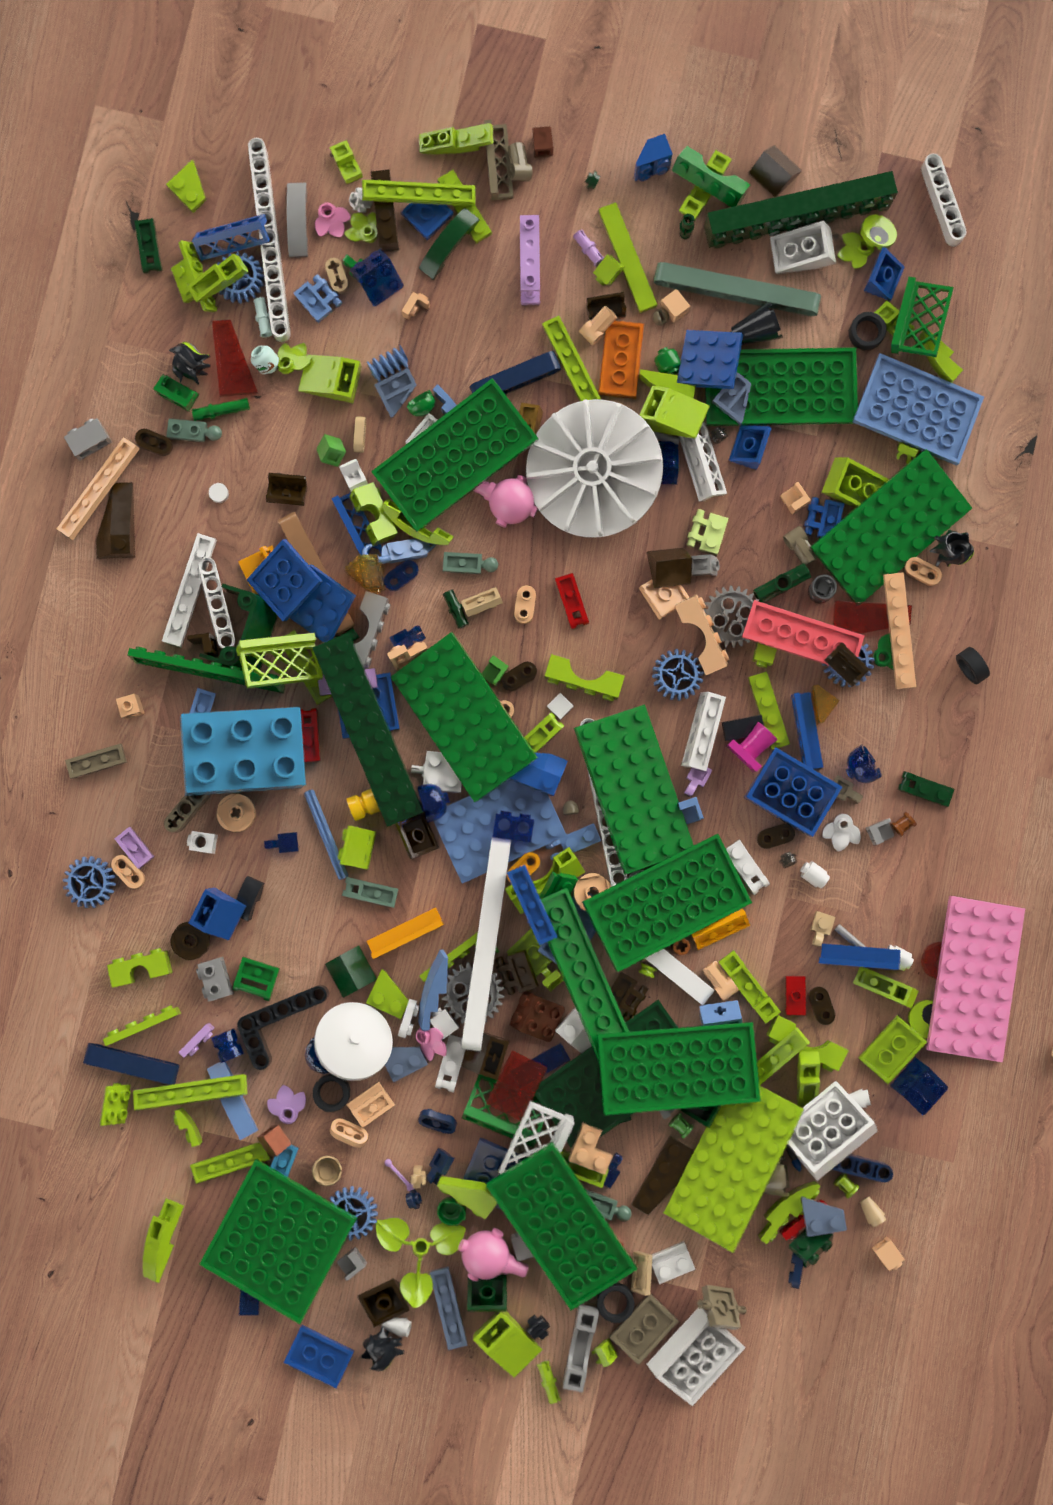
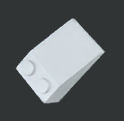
M825 221L770 237L776 274L819 269L836 264L831 228Z

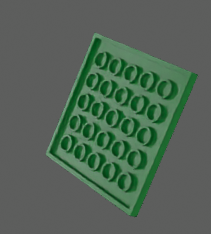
M256 1159L199 1265L300 1325L353 1228L357 1217Z

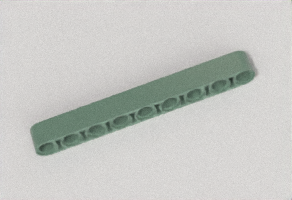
M666 262L657 263L653 281L654 284L662 287L757 306H763L771 301L772 305L769 306L771 309L806 316L818 315L821 295L815 292Z

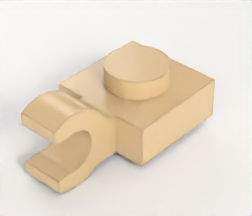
M818 911L815 912L810 929L816 931L812 945L821 947L824 934L830 936L835 921L834 916Z
M415 1165L413 1168V1175H411L413 1188H421L422 1185L426 1184V1171H422V1165Z

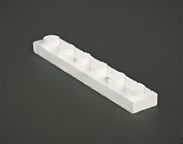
M197 533L162 639L164 643L182 647L202 587L198 565L201 559L212 557L217 541L215 538ZM204 562L201 567L207 572L209 562Z

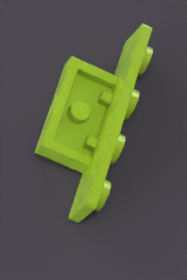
M181 240L178 244L184 260L173 266L171 270L183 302L189 303L194 298L186 286L204 272L193 243ZM213 296L200 301L203 311L213 313L217 311Z

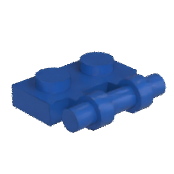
M812 497L811 504H808V517L804 522L805 533L807 536H811L812 530L816 529L818 530L817 538H821L841 521L844 503L826 499L824 506L818 505L819 498ZM816 513L822 514L820 523L814 522Z

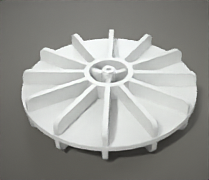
M586 399L568 405L552 414L537 432L536 436L539 440L530 446L526 465V479L533 493L534 503L548 521L567 533L589 538L605 537L619 533L637 523L649 510L658 495L663 475V458L659 442L647 422L636 412L620 403L608 400Z

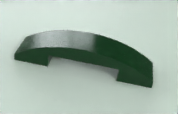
M466 208L460 211L432 244L419 269L434 280L445 266L444 262L464 236L470 234L480 219Z

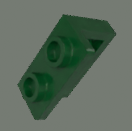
M805 1229L789 1244V1249L803 1261L805 1268L810 1264L813 1266L819 1260V1255L823 1251L825 1253L828 1252L832 1247L833 1234L828 1233L808 1237Z

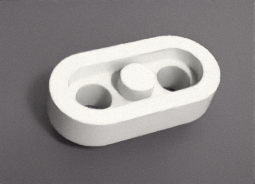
M409 999L398 1033L399 1037L406 1038L407 1035L410 1036L414 1024H411L413 1016H417L419 1010L416 1000Z

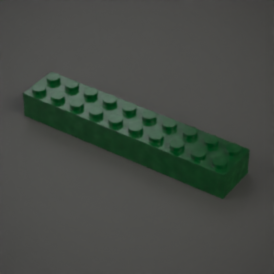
M893 171L708 212L704 223L708 247L721 248L728 243L739 244L746 239L757 240L768 234L769 236H775L782 231H792L820 221H825L828 224L839 218L846 220L857 214L863 216L875 210L885 211L891 207L898 194Z
M350 633L312 647L387 827L424 811Z

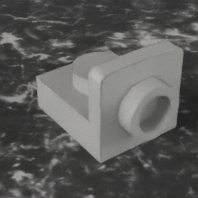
M711 554L691 556L693 558L692 576H717L720 564L716 556Z

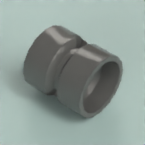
M829 575L816 577L808 588L810 599L815 603H825L832 598L837 590L834 578Z

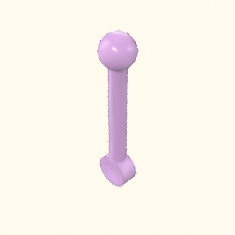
M390 1159L385 1160V1166L390 1167L406 1184L407 1190H413V1185L392 1165V1161Z

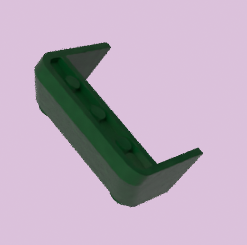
M222 583L221 587L226 592L238 595L237 603L239 607L249 612L240 641L272 637L278 615L263 598L252 592ZM227 646L223 648L219 658L202 653L199 655L205 661L220 663L228 668L236 666L243 671L240 656L237 655L235 647ZM252 655L245 656L246 661L251 665H254L258 660ZM260 661L256 668L261 670L263 663Z

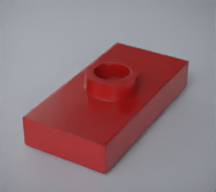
M785 976L786 1015H806V976Z

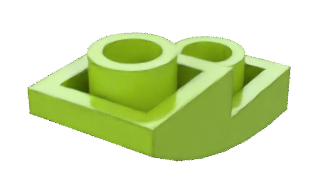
M183 1108L175 1110L173 1115L174 1123L176 1126H179V1130L187 1128V1142L191 1143L192 1147L203 1143L200 1132L191 1116Z

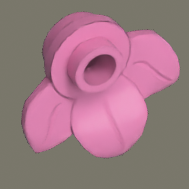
M324 203L318 209L319 217L315 221V229L320 237L329 232L334 237L340 238L344 234L343 222L349 221L351 217L346 209L336 208L331 203ZM326 211H331V214L328 216L324 213Z
M419 1028L416 1032V1039L421 1044V1050L425 1057L432 1061L435 1053L446 1056L447 1049L442 1041L444 1036L437 1028L422 1031Z

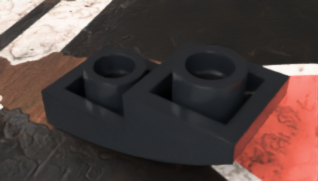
M762 715L721 722L724 740L730 741L746 738L757 722L764 726Z
M250 876L245 878L236 898L237 901L246 905L241 919L246 921L252 919L255 904L260 901L264 887L263 882Z

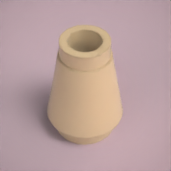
M870 1196L860 1201L868 1224H871L873 1228L886 1220L885 1213L871 1200Z

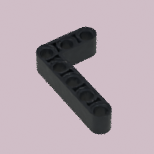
M317 985L247 1014L238 1020L237 1027L254 1068L263 1070L272 1062V1056L261 1028L324 1002L329 997L327 987ZM316 989L323 990V999L315 997ZM299 996H302L306 999V1005L304 1007H300L297 1004V998ZM280 1004L287 1005V1014L280 1013ZM263 1011H266L270 1014V1020L268 1022H265L261 1019V1013ZM244 1019H249L252 1022L250 1029H246L243 1026ZM252 1037L258 1038V1047H253L250 1044ZM259 1055L265 1056L267 1060L265 1065L258 1063L257 1058Z

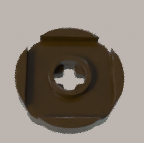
M184 922L178 925L172 933L170 939L171 948L182 959L195 960L202 957L208 951L210 935L192 926L189 922ZM189 935L195 938L193 946L185 942Z

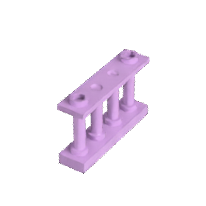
M520 215L521 305H540L539 215Z

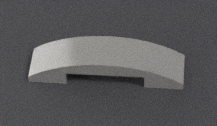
M307 183L287 184L289 257H308L306 223Z

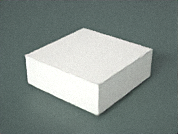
M561 693L547 705L560 720L574 707Z

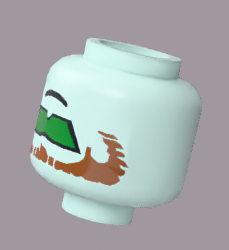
M257 346L251 353V363L261 374H271L276 371L279 358L269 346Z

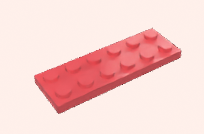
M756 600L753 601L742 638L825 665L828 664L824 660L841 643L858 657L865 637L864 635Z

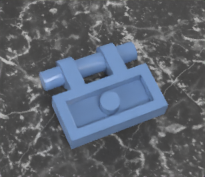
M317 274L313 277L316 283L313 287L307 281L293 294L319 323L333 312L329 304L334 303L336 307H339L342 301L339 299V295L330 289L328 282ZM321 290L327 295L324 299L318 294Z

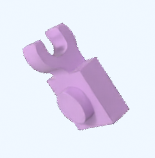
M691 767L686 779L690 780V783L684 793L691 797L698 785L704 787L712 769L707 767V771H702Z

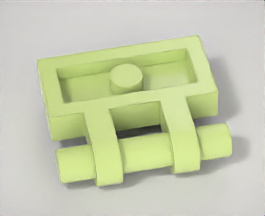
M698 509L696 516H693L691 532L687 536V546L694 548L695 543L700 542V551L718 555L729 518L710 513L707 520L703 518L705 511ZM701 525L706 527L703 536L698 534Z

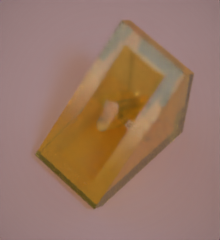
M813 685L811 690L818 725L825 722L840 700L821 686Z

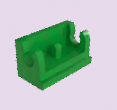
M164 374L153 388L156 394L190 412L200 395L198 392Z

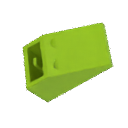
M307 355L311 358V362L303 369L298 391L354 403L362 370L360 361L336 356Z
M652 386L640 416L647 422L653 432L696 439L710 406L672 389Z
M348 825V829H344L342 840L345 841L344 847L340 848L338 860H341L340 864L369 869L376 831Z
M507 1311L495 1312L473 1335V1340L513 1377L518 1375L543 1350Z

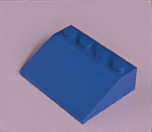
M775 747L744 798L807 836L813 837L841 791L842 786Z

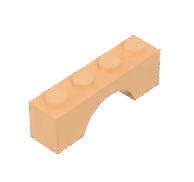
M696 594L676 603L674 606L682 623H691L698 626L705 635L706 646L698 657L705 675L727 667V661L730 660L726 650L722 651L719 645L722 643L718 632L714 633L711 627L714 625L711 616H706L704 611L706 605L703 598H698Z

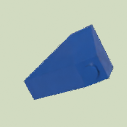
M535 753L538 759L510 779L554 797L568 761L549 753Z

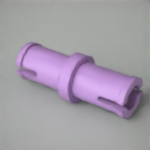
M582 229L577 231L573 238L582 248L583 254H587L595 266L599 265L604 257L596 249V244L589 240Z

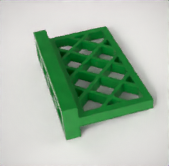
M908 277L891 343V353L899 354V351L937 357L954 287L916 281L915 277ZM919 288L927 289L929 294L921 298L917 292ZM948 292V296L941 301L936 294ZM933 297L937 303L928 308L924 301ZM921 303L925 310L917 315L913 308ZM940 306L943 314L936 318L931 311ZM929 314L932 321L924 325L920 318ZM917 320L921 327L912 331L909 324ZM936 324L939 331L931 334L927 328ZM924 330L928 337L920 342L916 334ZM911 337L917 343L912 347L904 346L905 341ZM931 340L935 345L934 351L925 349L923 345Z
M479 1074L462 1119L513 1139L523 1118L520 1110L528 1107L529 1099L533 1100V1103L540 1102L531 1093ZM480 1080L489 1082L491 1089L482 1092L479 1087ZM504 1088L509 1096L500 1100L496 1090ZM493 1092L497 1101L487 1105L483 1095ZM524 1096L527 1104L518 1107L514 1097ZM481 1097L484 1107L480 1109L472 1107V1101ZM511 1099L515 1109L505 1112L502 1102ZM498 1104L502 1114L494 1116L489 1108ZM532 1108L531 1112L533 1116L530 1117L531 1120H536L540 1116L542 1117L541 1113L536 1115L534 1109ZM517 1112L520 1122L511 1123L507 1115ZM544 1121L537 1123V1133L541 1131ZM524 1128L521 1132L524 1138L534 1135V1132L528 1130V1128ZM537 1139L527 1141L526 1145L534 1148Z

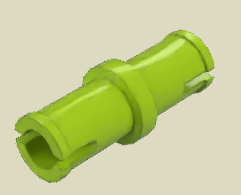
M543 1361L541 1364L538 1363L537 1367L542 1378L541 1384L542 1387H545L549 1404L561 1401L556 1386L557 1380L556 1377H553L549 1361Z

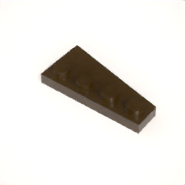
M669 1136L631 1205L649 1215L678 1185L695 1150Z

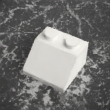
M574 1007L555 1031L580 1053H583L592 1045L576 1007Z

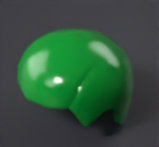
M425 391L408 402L407 409L410 414L420 417L432 411L435 399L431 391Z
M452 1196L446 1197L437 1206V1216L446 1225L458 1226L466 1219V1206L458 1204Z

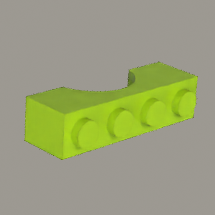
M553 654L550 656L545 673L548 683L554 685L563 683L566 684L568 689L575 691L577 688L583 689L585 694L592 696L600 694L603 695V699L608 701L618 700L625 677L624 675L606 670L601 677L595 680H584L576 676L572 671L570 659Z
M570 847L553 857V865L550 871L543 878L533 881L540 896L552 872L579 877L585 873V870ZM511 884L505 888V891L520 914H522L524 910Z
M777 1015L774 1017L766 1035L770 1037V1042L777 1045L796 1029V1024ZM827 1040L824 1044L817 1047L806 1046L800 1052L818 1051L820 1062L823 1063L821 1067L832 1072L833 1069L840 1070L849 1050Z

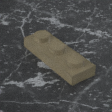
M117 744L67 759L65 762L70 779H74L127 763L122 744Z

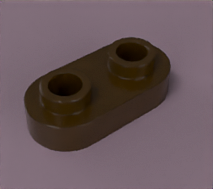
M140 429L135 435V441L141 448L160 456L170 454L173 449L172 442L168 437L149 429ZM149 437L148 442H143V439ZM162 444H166L165 449H160Z
M529 661L521 663L503 675L502 686L507 691L517 690L536 677V666ZM530 668V674H525L524 669ZM509 678H514L515 682L513 684H509L507 680Z
M781 824L762 830L757 835V843L764 849L788 843L794 839L795 830L789 824ZM783 830H787L789 832V835L787 837H784L782 835ZM766 835L770 837L769 843L764 841Z
M819 986L814 987L810 990L808 997L815 1018L819 1023L829 1025L835 1019V1011L826 989ZM818 993H821L823 996L821 1000L816 999ZM824 1012L829 1013V1017L826 1019L822 1016Z

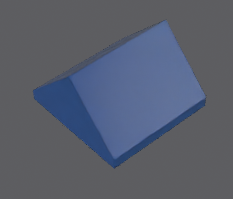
M882 247L877 256L864 291L891 301L905 266L886 247Z
M740 426L729 461L757 470L770 435L771 427Z

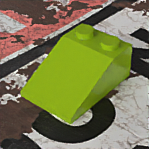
M835 457L821 493L856 508L889 479L848 457Z

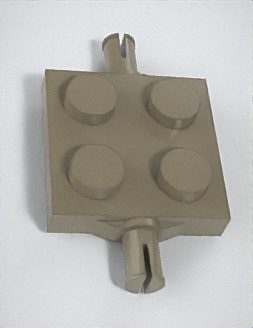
M712 1285L701 1287L703 1300H698L697 1305L699 1306L697 1307L699 1309H706L709 1326L730 1330L741 1328L739 1314L744 1315L747 1310H745V1306L737 1305L733 1289Z

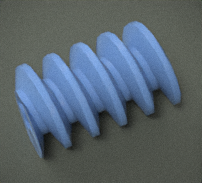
M399 345V351L396 348L392 349L393 355L389 351H386V358L380 354L379 362L372 358L373 365L366 361L374 379L376 378L380 382L381 375L385 378H388V372L394 375L395 368L400 372L401 365L408 368V359L401 345Z

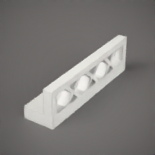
M705 422L702 423L700 428L702 437L699 434L696 439L679 436L699 502L713 496L727 494ZM703 446L706 448L708 454L704 452ZM708 465L712 466L713 472L709 469ZM714 482L718 485L719 491H716Z
M711 692L700 693L681 766L707 771L726 697Z

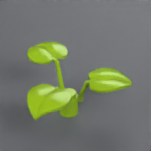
M399 1218L377 1220L376 1235L384 1249L397 1252L403 1243L404 1245L413 1246V1254L418 1257L416 1274L407 1273L400 1282L401 1294L413 1308H418L424 1304L433 1289L431 1276L426 1273L420 1274L422 1257L427 1254L429 1246L435 1245L436 1250L442 1255L448 1256L457 1252L466 1232V1228L462 1225L455 1226L439 1223L430 1232V1237L434 1242H427L425 1239L409 1242L405 1241L409 1236V1227L404 1220Z

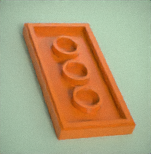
M614 321L605 330L599 395L636 399L644 324Z

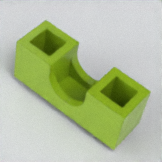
M372 482L353 489L349 497L356 512L370 511L375 517V522L369 523L365 529L373 547L394 539L398 533L397 525L392 522L382 508L383 501L379 488Z
M161 948L150 950V955L143 956L142 953L131 955V959L124 961V957L112 960L113 964L107 965L112 988L134 983V971L138 966H144L148 970L150 978L173 973L168 950L162 951Z

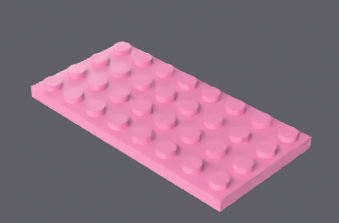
M949 896L926 1050L1003 1062L1025 914L1024 908Z

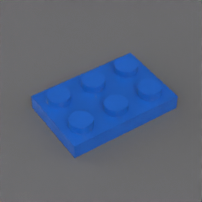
M301 1325L284 1363L337 1389L355 1350Z

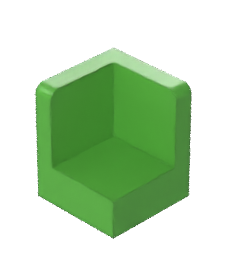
M326 434L323 435L316 449L321 462L336 467L339 466L346 453L341 439Z
M493 655L489 660V664L482 672V676L496 687L509 669V666Z

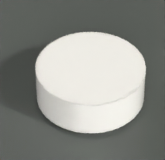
M215 483L209 489V496L214 502L223 503L227 500L229 492L225 485Z

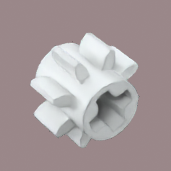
M356 188V192H351L349 197L350 205L353 207V210L366 212V208H370L373 201H362V188Z

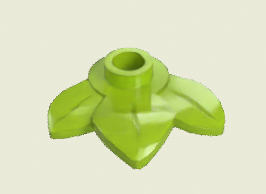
M375 212L369 213L367 217L362 213L352 214L350 219L352 227L345 231L346 237L354 242L361 240L367 243L375 242L378 238Z
M858 233L843 234L842 239L846 246L839 251L838 258L845 262L852 261L854 269L863 267L867 262V258L873 253L874 247L869 246ZM866 246L868 250L864 251L861 247Z
M284 343L278 351V369L281 373L289 374L294 370H302L310 364L311 358L306 356L307 348L305 343L298 344L293 348Z

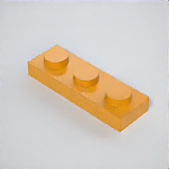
M741 909L691 935L695 946L700 950L749 927L750 923L744 909Z

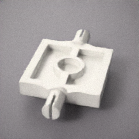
M427 751L426 761L423 766L412 765L411 773L423 775V790L461 793L462 783L441 752Z

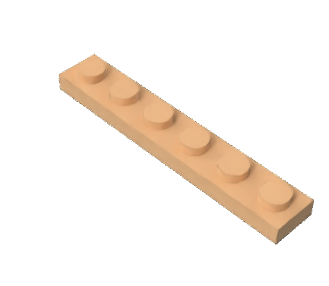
M123 437L57 527V530L74 540L140 448Z
M904 572L883 575L895 687L896 689L916 687Z

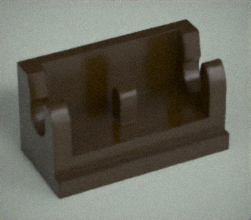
M624 292L587 298L588 319L592 320L604 306L612 310L617 318L626 317L627 308L624 301Z
M843 643L839 644L824 660L851 687L858 683L870 670Z

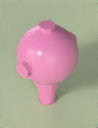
M518 475L516 479H505L497 484L494 482H483L473 490L489 501L491 512L497 518L496 524L506 528L507 524L520 523L529 516L534 518L538 510L537 506L534 505L533 493L526 484L527 479L521 475Z
M496 1228L492 1231L476 1232L467 1240L462 1239L458 1250L462 1252L463 1264L469 1272L467 1276L473 1281L492 1279L501 1273H512L524 1278L528 1271V1264L521 1261L517 1262L514 1255L509 1254L508 1246L502 1238L504 1234Z

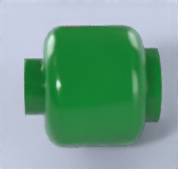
M668 347L660 349L657 352L658 355L654 358L658 371L660 373L677 374L681 364L677 351L675 349H668Z

